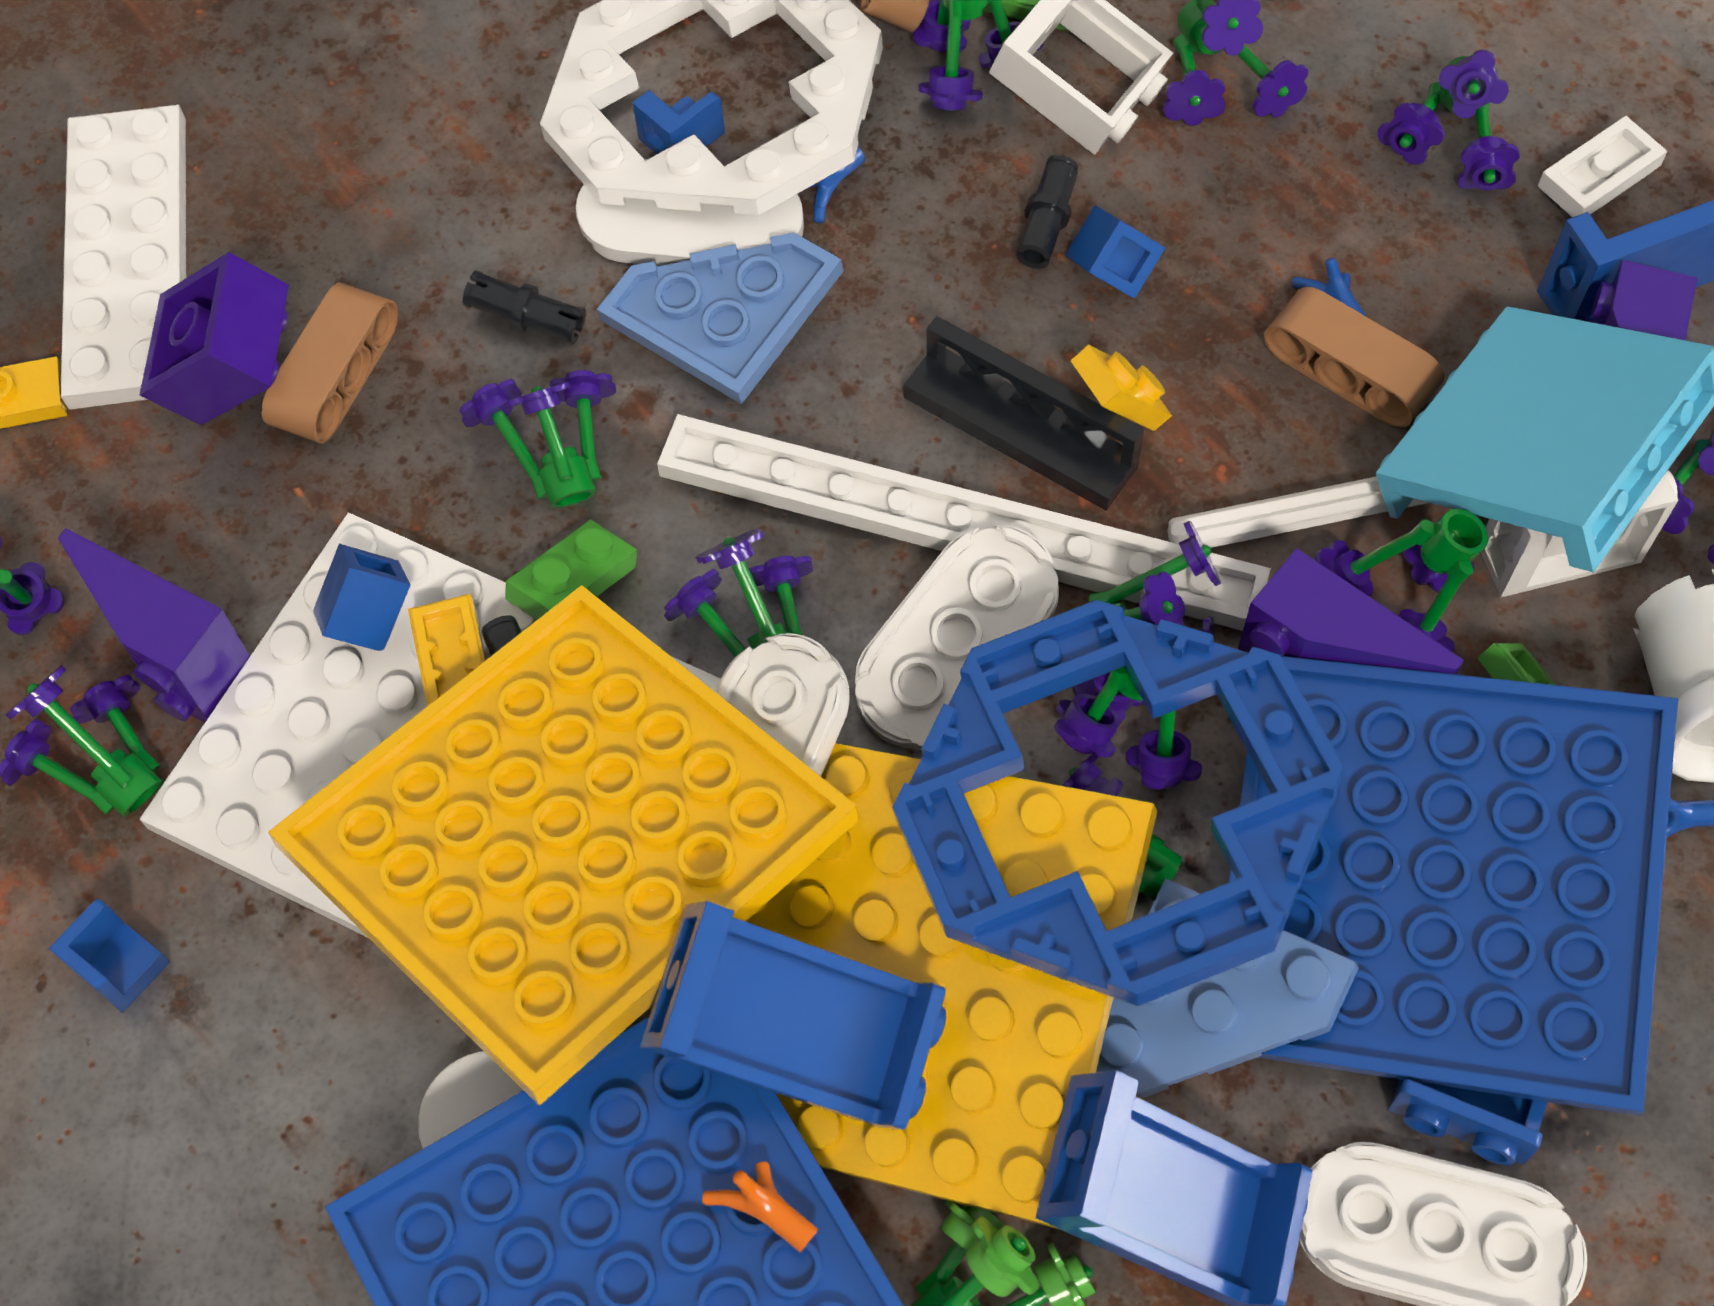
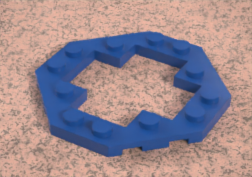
M1099 600L1092 601L971 648L960 670L961 680L949 704H943L921 748L923 757L910 783H904L892 807L896 822L946 937L1136 1006L1274 952L1342 782L1344 767L1281 655L1253 646L1248 653L1214 642L1213 634L1163 619L1160 620L1158 625L1125 616L1123 607ZM1125 666L1153 719L1217 694L1271 794L1211 818L1212 833L1237 880L1106 931L1078 871L1010 897L964 793L1025 770L1023 755L1003 713Z

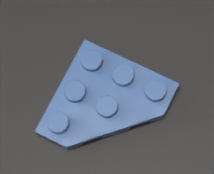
M793 232L770 237L771 243L737 250L736 244L690 253V260L658 267L655 261L632 265L597 308V312L601 321L742 404L843 273L842 260Z
M1165 878L1149 914L1197 896L1200 893ZM1283 930L1274 952L1140 1006L1113 997L1096 1072L1118 1070L1138 1080L1139 1085L1136 1095L1145 1098L1169 1089V1086L1200 1074L1206 1072L1212 1074L1260 1057L1262 1052L1299 1039L1305 1041L1330 1032L1358 972L1357 962Z

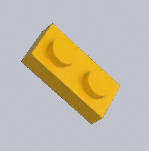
M1089 344L1070 360L1102 407L1152 431L1158 429L1172 417L1160 399L1165 394L1162 384L1146 367L1141 365L1138 369H1135L1120 353L1115 352L1110 356Z

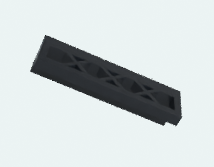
M938 316L927 327L926 357L903 384V398L1107 511L1138 468L1144 428L1102 407L1093 400ZM946 346L957 351L961 356L948 350ZM1003 377L1008 379L1012 384L1005 381ZM1054 405L1057 406V407H1059L1060 409H1062L1063 412H1061L1060 410L1056 409V408L1054 407ZM1106 434H1108V435L1112 436L1113 438H1115V439L1121 441V442L1123 443V445H1121L1120 443H1118V442L1112 440L1111 438L1107 437Z

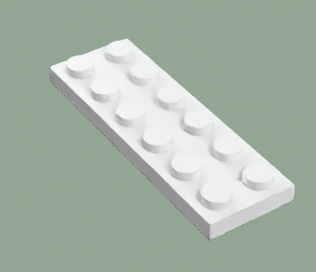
M179 105L68 118L61 398L69 410L148 400L139 396L159 297L161 293L186 278V119Z

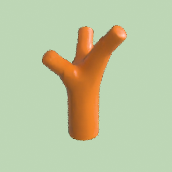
M765 1161L759 1162L755 1166L757 1183L745 1171L739 1170L733 1175V1182L741 1191L720 1189L705 1190L703 1192L702 1202L704 1205L727 1206L760 1220L799 1253L805 1249L819 1230L779 1195L772 1181L770 1165Z

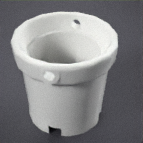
M1688 575L1669 583L1647 598L1637 608L1634 615L1639 630L1633 629L1644 656L1654 695L1678 698L1672 773L1687 781L1714 783V584L1695 589L1691 577Z

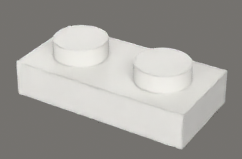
M1624 116L1543 171L1538 187L1571 217L1589 212L1591 215L1659 168L1668 151L1630 118Z

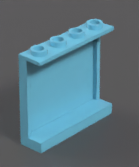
M1506 306L1491 327L1482 333L1477 345L1458 369L1449 375L1446 384L1425 411H1422L1416 417L1413 426L1392 453H1389L1383 459L1380 468L1375 473L1389 516L1398 519L1413 499L1452 509H1464L1474 515L1561 537L1569 566L1594 573L1714 407V346Z

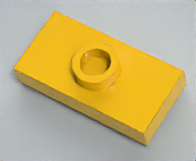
M57 356L0 367V429L67 416V406L61 398V362Z
M471 594L408 609L427 706L487 660L475 604Z

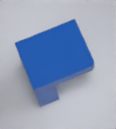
M648 90L632 102L638 139L656 155L693 134L707 147L725 133L722 102L713 92L708 93L698 102H695L690 97H683L673 106L669 107Z
M1095 205L1070 245L1066 256L1092 275L1135 299L1164 252L1165 247Z
M339 543L313 610L322 636L376 651L384 650L411 585L400 562Z
M101 899L93 901L48 948L79 978L121 1013L136 1000L170 963L159 950L124 923Z

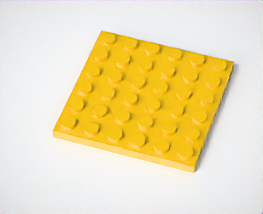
M581 585L273 827L268 833L275 846L540 1106L654 1004L685 905L709 901L734 910L733 917L746 922L856 824L859 818L856 804Z
M835 743L821 777L857 805L859 821L746 922L912 982L934 983L946 988L942 1006L946 1009V1022L939 1041L934 1047L929 1049L922 1073L926 1081L923 1103L915 1117L909 1119L905 1130L879 1128L778 1093L776 1095L821 1168L1056 1228L1035 1217L1070 1078L1072 1075L1096 1073L1113 997L946 937L896 822L892 808L904 783H910L921 759ZM1007 776L964 793L1010 897L1078 871L1106 931L1132 921L1157 816V809L1153 803Z

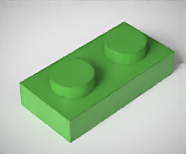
M589 520L506 580L505 599L538 620L581 585L596 597L636 568L637 549L599 524Z

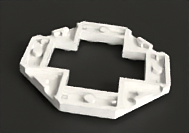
M602 0L583 10L578 15L540 122L545 141L601 204L625 206L626 200L629 198L655 200L656 207L661 209L701 212L704 204L733 206L735 214L759 216L854 162L858 148L857 135L861 120H865L873 89L872 77L875 65L879 64L883 50L882 33L850 0ZM702 9L731 38L778 14L825 60L820 65L789 81L791 99L810 119L726 166H723L694 134L645 161L600 111L602 108L639 89L635 71L619 54Z

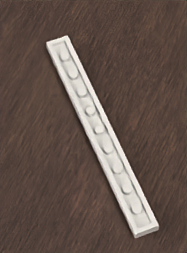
M677 414L657 463L660 477L943 551L953 539L963 532L975 528L982 530L985 528H995V525L1017 527L1036 537L1050 552L1058 576V582L1094 592L1110 590L1183 554L1180 545L679 414ZM1211 553L1210 558L1222 584L1215 586L1210 581L1206 572L1195 577L1190 567L1171 575L1175 582L1176 595H1179L1184 602L1185 616L1200 620L1206 617H1213L1215 624L1243 631L1250 603L1267 584L1271 568ZM1142 589L1124 599L1139 603L1140 597L1146 592Z

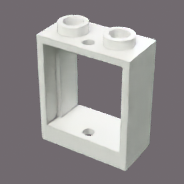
M1040 0L1004 42L989 73L1096 155L1109 138L1118 144L1138 118V115L1132 111L1135 105L1141 101L1148 107L1164 87L1168 78L1161 71L1173 55V52L1106 0ZM1059 24L1067 28L1134 81L1108 114L1032 56Z
M1667 470L1594 573L1569 566L1561 537L1489 519L1485 527L1488 532V543L1481 554L1500 597L1641 563L1678 502L1675 479L1672 473Z

